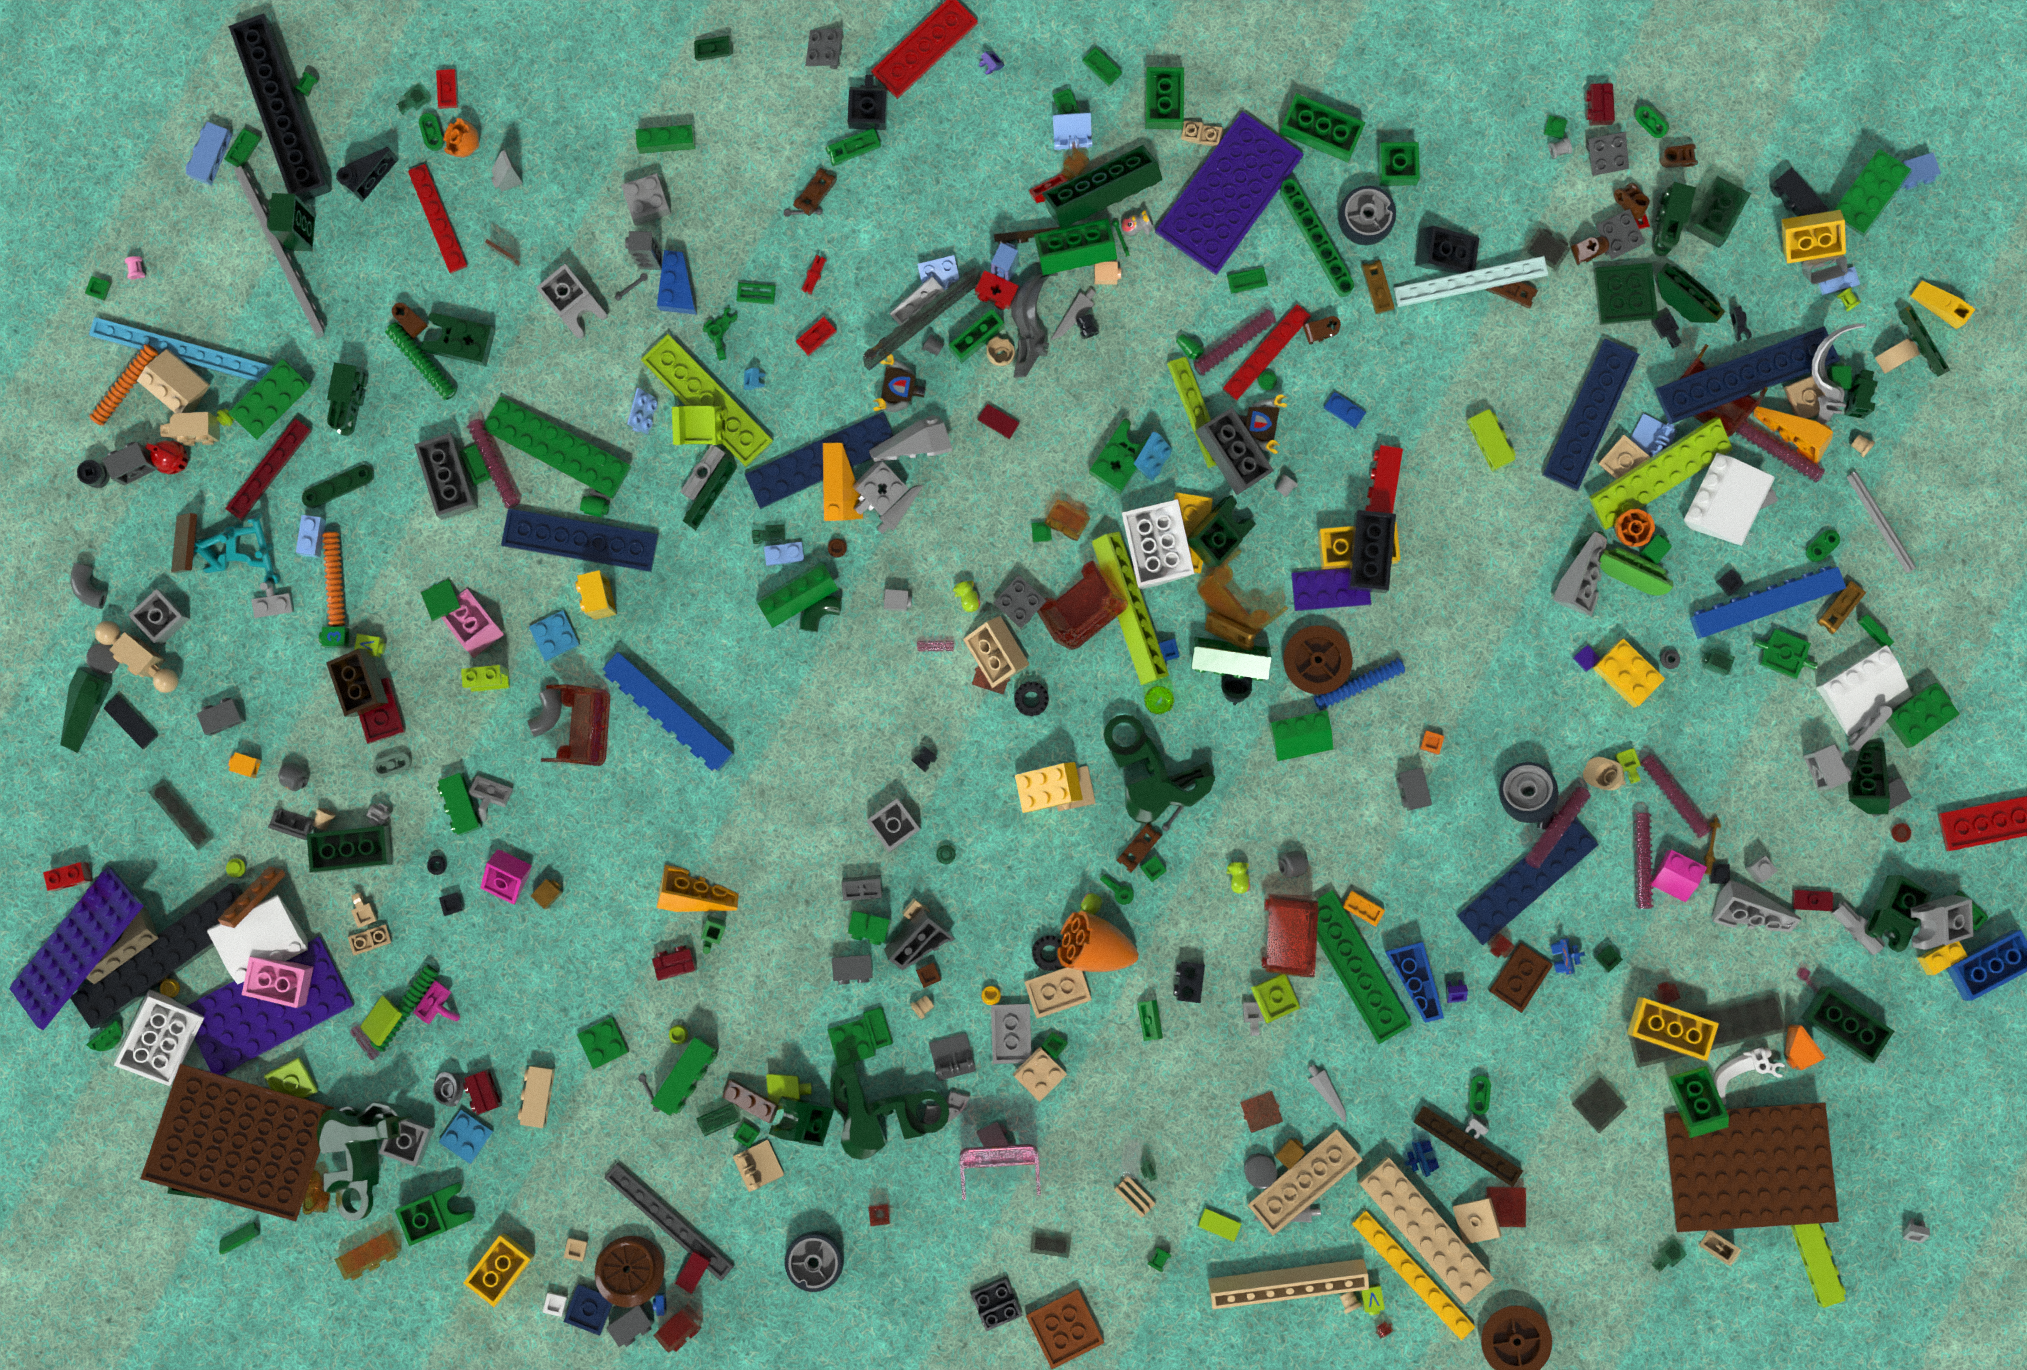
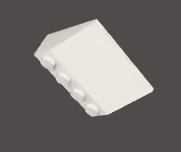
M1717 453L1684 521L1692 530L1742 546L1775 477L1735 458Z
M1178 499L1122 512L1136 580L1140 590L1195 574Z
M1887 645L1878 648L1816 687L1847 736L1861 729L1868 718H1873L1877 714L1878 706L1886 705L1893 709L1912 697L1899 663Z
M279 895L256 905L235 928L218 924L207 929L227 971L237 985L245 980L250 956L286 961L308 950V939Z
M149 989L115 1057L114 1066L171 1086L180 1063L182 1064L202 1024L204 1016L168 996Z

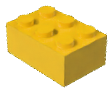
M1841 210L1782 219L1783 253L1787 263L1846 254L1845 219Z
M600 570L577 575L578 581L575 582L577 592L582 596V600H579L582 612L584 611L585 614L594 620L617 615L609 578Z
M1624 639L1619 640L1593 666V669L1633 708L1640 706L1665 680Z
M1075 762L1062 763L1015 775L1023 813L1083 800Z
M502 1233L463 1284L495 1307L501 1302L535 1256L506 1233Z

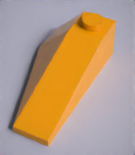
M1759 406L1754 408L1753 416L1773 432L1778 430L1785 442H1793L1798 447L1796 450L1813 463L1818 464L1832 440L1833 431L1829 426L1820 424L1817 421Z
M823 443L824 521L863 519V513L860 515L853 509L860 502L858 499L860 494L853 488L856 480L843 444Z
M669 865L664 866L656 908L674 912L737 911L738 893L720 885L709 886L705 882L706 879L701 876L698 880L688 876L690 871Z

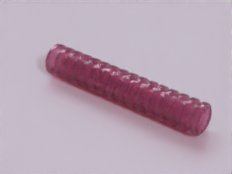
M1265 309L1264 313L1261 312L1260 316L1255 317V320L1251 319L1250 323H1246L1245 327L1242 326L1241 330L1236 331V334H1231V337H1227L1226 341L1223 340L1222 344L1217 345V348L1214 347L1212 352L1208 351V354H1204L1203 358L1198 359V362L1195 361L1194 367L1200 375L1205 376V372L1209 373L1210 369H1214L1215 365L1218 366L1220 364V361L1223 362L1224 358L1228 359L1229 355H1233L1234 351L1237 352L1238 348L1243 347V344H1248V341H1252L1253 337L1256 338L1257 334L1262 333V330L1265 331L1267 326L1271 327V323L1275 324L1276 318L1270 310Z
M481 419L471 421L466 427L470 429L469 433L472 435V439L475 440V445H478L477 450H480L479 454L483 456L484 465L488 466L487 471H490L489 475L493 477L494 486L498 487L497 492L500 493V498H503L504 507L508 509L517 506L521 501L517 499L518 494L515 493V488H512L513 484L510 483L511 480L507 477L508 473L505 472V467H502L503 463L500 462V457L497 456L498 452L495 451V446H492L493 442L490 440V435H487L488 431L484 429L485 425H482L483 421Z
M1747 420L1743 421L1736 431L1738 436L1742 435L1743 439L1747 438L1748 442L1752 441L1753 445L1756 444L1758 448L1761 447L1762 451L1766 450L1767 454H1772V457H1777V460H1782L1783 464L1787 463L1788 467L1792 466L1793 470L1797 469L1798 473L1802 472L1803 476H1808L1809 480L1813 479L1814 483L1818 482L1825 472V468H1820L1818 464L1815 465L1814 461L1810 462L1809 458L1805 459L1804 455L1800 456L1799 452L1789 449L1788 445L1784 446L1783 442L1779 443L1778 439L1774 440L1773 436L1769 437L1768 433L1764 434L1762 429L1758 430L1757 426L1753 427V424H1748Z
M1650 754L1640 763L1641 766H1644V771H1648L1647 775H1651V780H1655V785H1659L1658 789L1663 791V795L1666 794L1667 800L1670 799V804H1673V808L1678 810L1677 813L1682 815L1681 818L1686 820L1685 823L1689 824V828L1693 829L1692 832L1697 834L1696 837L1702 838L1711 831V826H1707L1708 822L1703 821L1704 817H1700V812H1696V807H1692L1693 803L1688 801V797L1685 798L1684 792L1681 793V788L1677 787L1678 784L1673 782V778L1670 779V774L1666 773V769L1662 768L1663 765L1659 764V760L1654 758L1655 755Z
M1576 787L1572 796L1565 802L1566 805L1562 806L1559 814L1549 824V828L1545 829L1542 837L1538 839L1539 841L1532 847V851H1529L1525 857L1526 862L1530 866L1540 868L1544 859L1548 857L1547 854H1550L1551 850L1554 849V845L1558 843L1557 840L1561 839L1564 831H1567L1571 822L1581 812V808L1591 798L1588 790L1583 787Z
M1636 813L1634 814V817H1636V820H1634V823H1636V826H1634V829H1636V832H1634V835H1636L1634 847L1637 848L1635 850V853H1637V856H1635V859H1637V862H1635V865H1637L1635 869L1637 871L1635 875L1637 877V881H1635L1637 887L1635 889L1638 890V893H1636V896H1638L1636 908L1652 909L1654 908V905H1652L1654 893L1651 892L1653 889L1651 887V883H1653L1651 877H1653V874H1651V871H1653V868H1651V865H1653L1651 853L1653 852L1650 850V847H1652V844H1650V841H1652V838H1650V835H1652V832H1650V829H1652V826H1650L1652 814Z

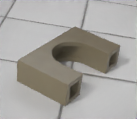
M145 906L142 907L126 927L120 940L105 953L86 979L93 984L97 983L158 939L153 922Z

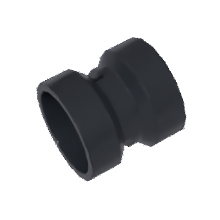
M1093 314L1082 316L1076 320L1077 327L1081 328L1080 335L1082 339L1099 334V329L1094 324L1095 318Z
M923 746L920 749V754L914 756L911 761L926 772L929 769L930 763H934L938 758Z

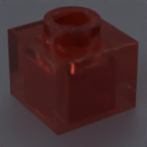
M1497 933L1488 944L1491 948L1489 951L1497 958L1500 956L1506 958L1515 947L1501 933Z
M1668 981L1658 984V989L1653 990L1657 1002L1664 1005L1681 999L1676 985L1669 984Z
M889 1203L868 1206L870 1226L891 1223ZM878 1210L883 1211V1217H878L876 1212Z

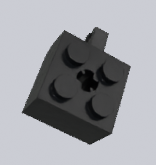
M865 75V85L849 87L847 119L849 129L870 130L874 128V130H886L888 91L887 88H878V86L873 85V75Z

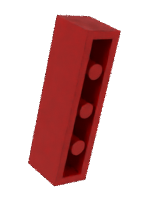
M1380 445L1378 450L1374 451L1373 461H1376L1375 468L1371 469L1370 479L1373 480L1372 487L1368 488L1367 498H1370L1369 506H1365V511L1393 514L1403 448Z

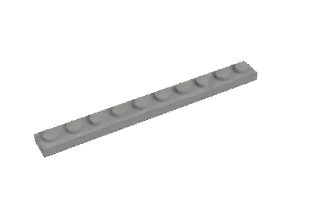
M241 166L234 168L236 178L316 338L323 337L325 326L321 318L317 320L315 316L317 310L313 302H308L306 297L309 294L305 286H300L299 280L301 278L297 270L292 269L290 264L293 262L289 254H285L282 249L284 244L267 228L266 215L268 212L264 204L260 205L258 201L260 196L255 187L252 188L250 185L252 180L247 171L244 172Z

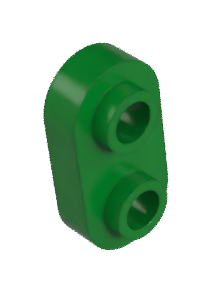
M1646 104L1637 109L1635 113L1637 122L1651 136L1662 138L1668 133L1669 123L1651 105ZM1645 111L1649 112V117L1645 116ZM1658 124L1662 125V130L1658 129Z
M423 114L419 118V127L424 143L428 149L438 151L444 145L439 122L433 114ZM432 122L431 127H427L426 124ZM438 139L437 144H432V140Z
M1834 530L1823 532L1807 547V558L1812 562L1823 560L1839 545V534ZM1829 536L1833 538V542H1829ZM1815 549H1818V550H1819V552H1820L1819 555H1816V554L1814 553V550H1815Z
M1477 1075L1470 1083L1468 1105L1471 1112L1477 1115H1483L1489 1109L1491 1082L1485 1076ZM1479 1081H1482L1484 1084L1481 1089L1477 1087ZM1477 1101L1482 1103L1480 1108L1475 1107Z

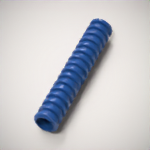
M1396 658L1395 661L1391 660L1389 664L1385 663V666L1380 665L1378 669L1374 668V671L1369 670L1368 673H1363V676L1358 675L1357 678H1352V681L1347 680V683H1343L1338 689L1330 693L1319 694V696L1314 695L1317 708L1322 711L1324 707L1327 709L1329 705L1333 706L1335 702L1338 704L1340 700L1344 701L1346 697L1349 699L1351 695L1355 696L1357 692L1360 694L1362 690L1366 691L1367 688L1371 689L1373 685L1382 684L1384 680L1393 679L1395 675L1404 674L1405 667L1401 659Z

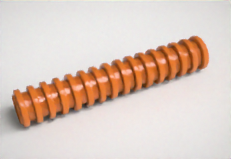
M144 344V349H140L141 353H137V358H133V363L130 362L129 364L130 367H126V372L122 373L123 376H119V381H116L115 386L111 387L112 390L107 392L108 395H105L104 400L100 401L101 404L96 406L97 409L93 410L94 413L89 415L91 420L98 425H105L104 421H108V416H112L111 412L116 411L115 407H119V402H123L122 398H126V393H130L129 389H133V384H137V379L146 365L154 360L155 356L159 355L154 347Z
M325 532L322 534V537H324L322 540L324 543L323 549H325L323 552L325 557L323 559L326 561L324 563L326 567L324 572L327 574L325 575L327 579L325 581L327 587L325 588L328 590L326 601L328 602L327 608L329 610L327 613L329 616L327 618L330 620L328 625L331 627L344 626L346 624L343 621L345 619V615H343L345 612L343 609L344 603H342L344 601L342 597L344 592L341 591L343 589V586H341L343 580H341L342 574H340L342 563L339 562L341 560L339 556L341 554L339 550L340 545L338 544L340 542V539H338L340 534L337 532Z

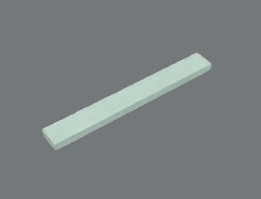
M1541 256L1394 287L1397 307L1548 276L1545 257Z

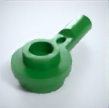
M1106 874L1100 878L1105 885L1115 892V900L1119 904L1127 905L1132 902L1134 893L1130 887H1120Z

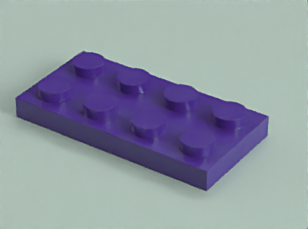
M1349 568L1291 573L1294 611L1371 605L1370 592L1347 589Z

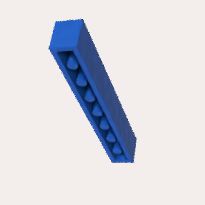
M1830 565L1819 569L1821 573L1814 575L1812 571L1801 575L1803 579L1797 581L1795 578L1786 580L1783 586L1778 587L1777 584L1766 587L1767 591L1760 593L1757 590L1748 593V598L1742 599L1739 596L1731 599L1730 604L1724 605L1722 602L1713 605V610L1707 612L1705 608L1694 612L1695 616L1690 618L1696 637L1701 639L1841 591L1846 588L1839 567L1832 568Z
M619 652L605 665L603 670L606 674L604 676L612 683L614 681L619 683V689L626 695L630 693L634 697L632 701L640 708L645 706L649 710L647 714L655 721L657 718L662 721L663 724L661 726L668 733L673 731L677 735L675 739L683 746L688 744L692 748L690 752L697 758L701 756L705 759L706 762L704 764L711 771L714 769L720 771L734 755Z

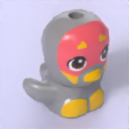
M1144 210L1139 216L1132 215L1122 221L1121 227L1127 236H1134L1141 230H1144L1145 234L1148 235L1154 224L1147 210Z

